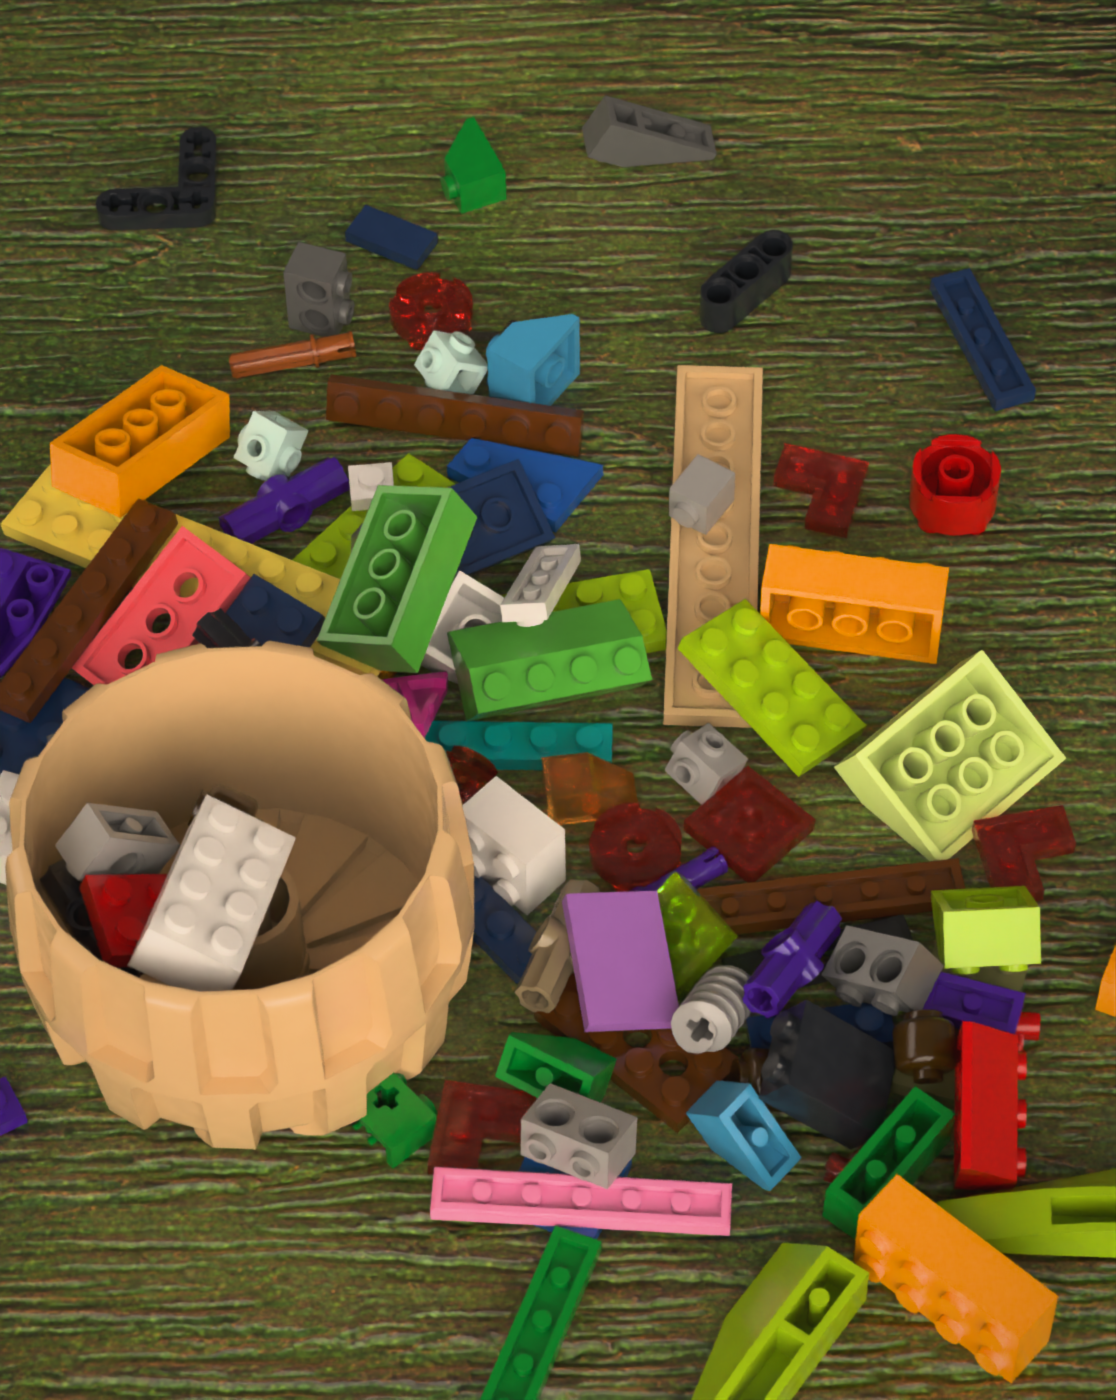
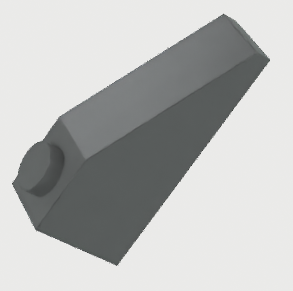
M606 95L582 127L587 157L620 167L713 160L717 155L711 125Z

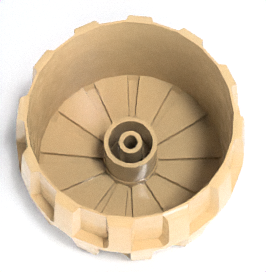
M267 641L262 646L207 648L200 643L157 654L155 662L108 685L95 684L62 711L63 724L38 757L24 762L9 800L13 851L8 855L5 863L10 930L22 980L63 1064L76 1065L87 1062L93 1070L109 1110L143 1130L148 1129L162 1118L193 1127L195 1133L213 1148L256 1149L262 1133L290 1128L297 1134L308 1136L326 1135L366 1116L367 1093L393 1072L404 1075L406 1081L421 1073L444 1043L448 1003L467 981L474 934V861L458 785L447 754L441 745L427 742L412 723L406 698L372 673L359 675L314 656L313 648ZM224 785L257 801L258 812L256 818L296 837L243 970L230 991L199 992L173 987L145 973L138 978L97 959L71 937L40 884V878L48 871V867L63 859L55 844L87 803L157 811L177 842L181 845L189 828L187 826L202 790L210 793L215 786ZM179 848L159 874L169 873Z

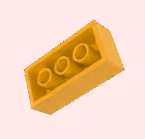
M160 365L50 442L52 487L121 518L129 512L138 498L141 500L147 499L230 438L229 394Z
M769 544L761 588L760 614L790 645L937 664L949 567L935 566L930 563L896 561L885 557L851 555L840 551L828 552L805 549L795 545Z
M898 1174L858 1215L853 1258L856 1265L869 1272L870 1281L874 1283L881 1282L894 1292L899 1303L912 1313L919 1312L934 1323L936 1330L945 1340L952 1344L959 1343L974 1354L978 1364L992 1375L999 1374L1012 1383L1049 1342L1059 1296Z

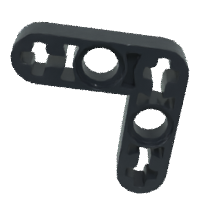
M198 126L186 130L181 135L178 187L111 189L101 193L97 197L95 204L98 221L102 227L109 230L198 228L210 224L215 219L217 213L218 149L215 133L206 127ZM197 145H202V157L195 156L194 150ZM195 172H204L209 175L202 181L188 179L189 175ZM156 203L166 206V209L159 213H150L145 210L148 206ZM174 205H179V210H175ZM194 205H200V208L194 209ZM133 206H137L138 211L134 212ZM112 208H118V211L112 212Z

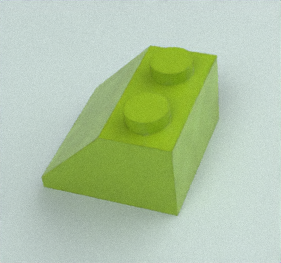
M1026 886L931 890L938 957L944 968H951V972L955 974H975L980 972V967L999 966V969L1005 972H1020L1027 970L1028 964H1041L1040 907Z

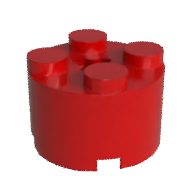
M962 434L939 436L931 440L930 446L922 451L920 449L913 460L909 495L910 508L918 520L917 523L920 529L926 533L937 532L951 536L977 535L984 532L989 521L994 516L997 506L1001 476V465L997 455L993 451L990 454L981 447V441Z

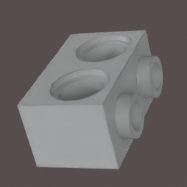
M550 1083L521 1118V1155L581 1180L609 1189L636 1153L637 1117Z

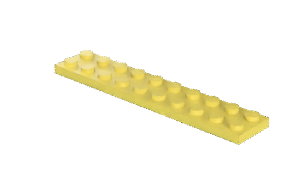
M50 464L0 524L5 536L86 568L126 514L121 518L52 487ZM175 514L178 525L132 586L133 588L182 526L250 577L256 574L319 612L325 618L341 579ZM190 578L183 583L180 589L182 598L190 597L196 592L199 585L198 578ZM317 638L310 647L313 648L314 656L356 674L372 673L378 677L381 673L376 668L322 646L317 641Z

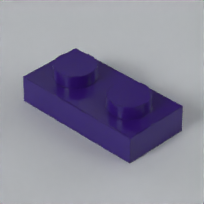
M940 972L922 1010L941 1011L943 1018L951 1020L955 1028L959 1030L962 1021H972L1016 1035L1026 993Z

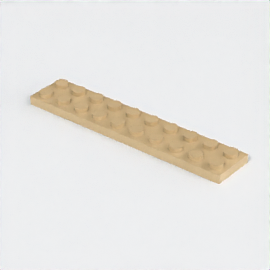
M677 365L673 484L697 454L735 472V493L732 504L706 535L693 528L680 525L671 517L663 725L704 726L710 723L713 727L752 728L677 648L683 637L744 599L756 610L758 608L762 367Z

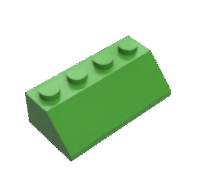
M377 486L318 635L317 641L322 646L380 671L418 673L477 520V516L453 488Z
M621 599L551 612L547 620L536 626L522 627L517 625V622H497L447 632L466 722L635 689L652 680L643 636Z

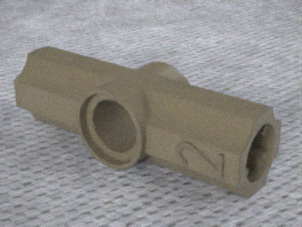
M570 879L564 885L554 904L551 915L539 927L529 946L528 951L532 955L514 993L519 997L520 1004L532 1012L543 1011L550 1013L559 1002L569 976L574 973L562 900L567 893H599V887L588 880L576 881Z

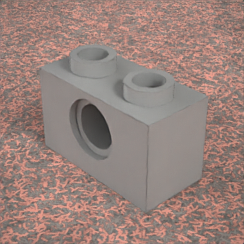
M87 803L55 844V847L65 860L68 872L78 881H83L85 875L159 874L180 847V844L157 811Z

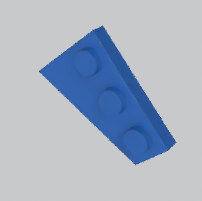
M471 438L447 465V477L460 483L519 459L547 521L555 533L603 477L602 464Z

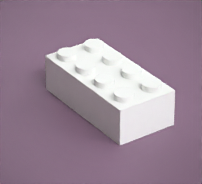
M206 795L184 836L128 966L173 987L199 992L232 990L243 970L296 837Z

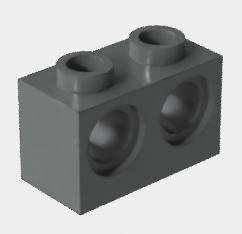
M298 242L283 271L289 328L322 337L339 334L343 325L350 324L355 308V303L353 300H350L349 294L352 284V273L347 270L346 253Z
M846 925L822 976L836 988L834 994L842 1001L857 1007L861 1006L862 1002L869 1003L886 1014L897 1016L899 1011L908 1013L923 1009L944 965L920 942Z

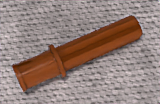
M351 330L346 333L314 338V334H311L308 340L232 353L229 355V364L232 376L234 378H241L315 364L316 368H320L319 363L351 357L357 358Z

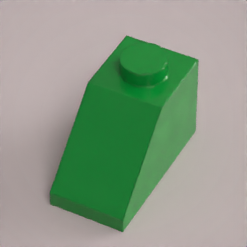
M474 116L467 118L444 158L445 176L440 178L441 187L448 201L453 199L461 214L507 199L506 171Z
M512 1032L508 1035L495 1077L537 1098L551 1083L597 1102H602L617 1059L576 1038Z

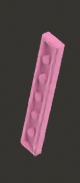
M434 1167L430 1216L431 1219L542 1226L556 1225L560 1227L730 1236L732 1183L617 1177L609 1189H605L570 1174Z

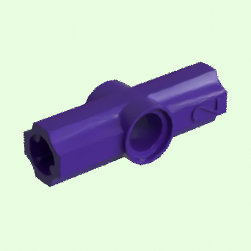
M327 457L291 478L284 474L275 475L260 486L256 497L219 516L220 527L225 534L250 544L279 528L284 532L295 531L310 519L314 509L350 490L349 479L342 465L335 457Z
M819 901L806 905L789 928L774 936L762 948L761 954L765 959L743 985L744 997L742 1001L751 1012L762 1014L766 1018L778 1014L796 990L811 982L822 971L824 963L820 959L841 933L840 921L842 917L833 906H826Z

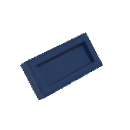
M368 205L363 207L345 231L346 242L416 270L420 268L438 243L436 232Z

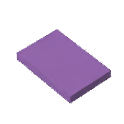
M630 891L565 894L562 905L584 1031L671 1029V1020L674 1012L679 1008L658 892Z

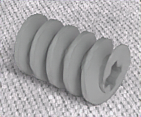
M718 965L706 971L693 990L687 995L686 999L680 1004V1007L674 1012L671 1020L672 1035L681 1048L687 1053L694 1054L716 1052L725 1048L751 1013L742 1001L744 997L743 985L750 978V975L742 969L731 965Z

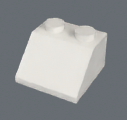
M458 571L455 574L421 665L433 673L447 671L448 680L458 684L447 632L502 622L500 604L504 597L465 573Z

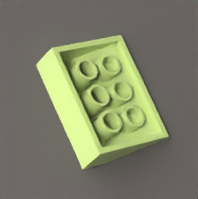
M981 650L953 667L834 766V768L866 808L926 859L937 861L950 859L1064 761L1066 757L988 656Z

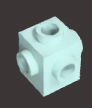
M433 331L414 363L415 367L424 377V382L428 388L472 395L488 371V364L476 350L474 341L466 334L457 331L453 333Z
M253 411L248 424L243 427L238 436L237 442L239 446L233 458L247 465L246 472L260 480L266 481L278 474H284L289 477L301 460L300 450L309 430L275 411Z

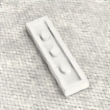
M579 544L535 547L500 604L502 622H517L519 626L530 627L539 625L549 618L581 562Z

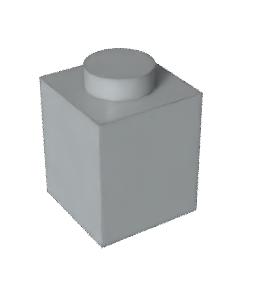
M697 454L669 488V516L674 518L680 525L693 528L706 535L734 501L735 472Z

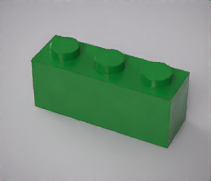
M914 1086L828 1186L825 1193L822 1217L856 1240L858 1215L897 1174L913 1185L950 1142L955 1113Z

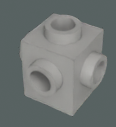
M707 723L693 733L690 730L685 731L674 741L670 748L674 754L664 771L705 807L733 787L748 758L710 723Z

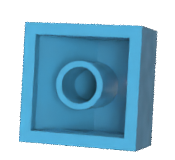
M574 314L512 322L501 335H495L486 349L489 397L551 406L580 374L579 317Z

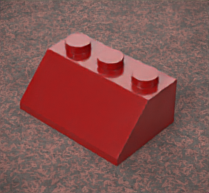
M962 1021L956 1040L959 1061L955 1068L953 1189L997 1191L1013 1188L1017 1183V1177L1025 1178L1026 1148L1017 1147V1129H1025L1026 1099H1018V1080H1026L1027 1053L1026 1051H1018V1035L976 1022Z

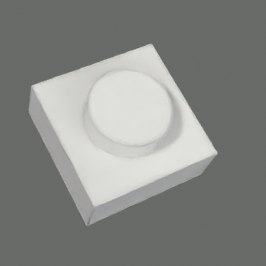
M392 462L348 466L352 511L368 510L378 485L394 486Z

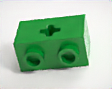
M393 1072L367 1093V1115L360 1118L352 1127L357 1131L364 1126L366 1132L372 1134L367 1139V1143L372 1146L379 1141L386 1149L387 1163L394 1169L438 1134V1111L424 1094L417 1096L407 1086L404 1075ZM381 1090L382 1104L384 1106L378 1108L376 1093Z

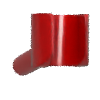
M1021 1013L1016 1035H1018V1051L1023 1050L1024 1040L1039 1041L1040 1013Z

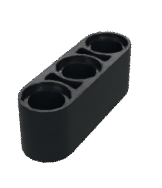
M779 230L763 232L703 283L700 291L699 320L706 330L713 333H723L733 329L788 281L792 270L793 241L787 233Z

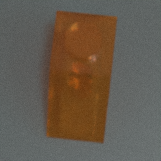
M588 752L541 757L546 815L557 824L565 825L639 816L638 799L632 772Z

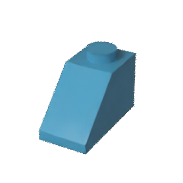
M717 1080L686 1112V1115L710 1149L764 1190L771 1191L802 1158L763 1101L759 1099L751 1084Z

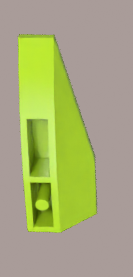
M1116 1169L937 1201V1205L1004 1254L1116 1258Z
M782 1243L725 1317L691 1400H792L866 1301L869 1272L828 1246Z

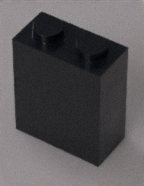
M808 1000L780 1012L774 1019L770 1029L772 1040L768 1058L761 1069L763 1081L759 1099L850 1150L865 1144L884 1122L895 1068L894 1049Z

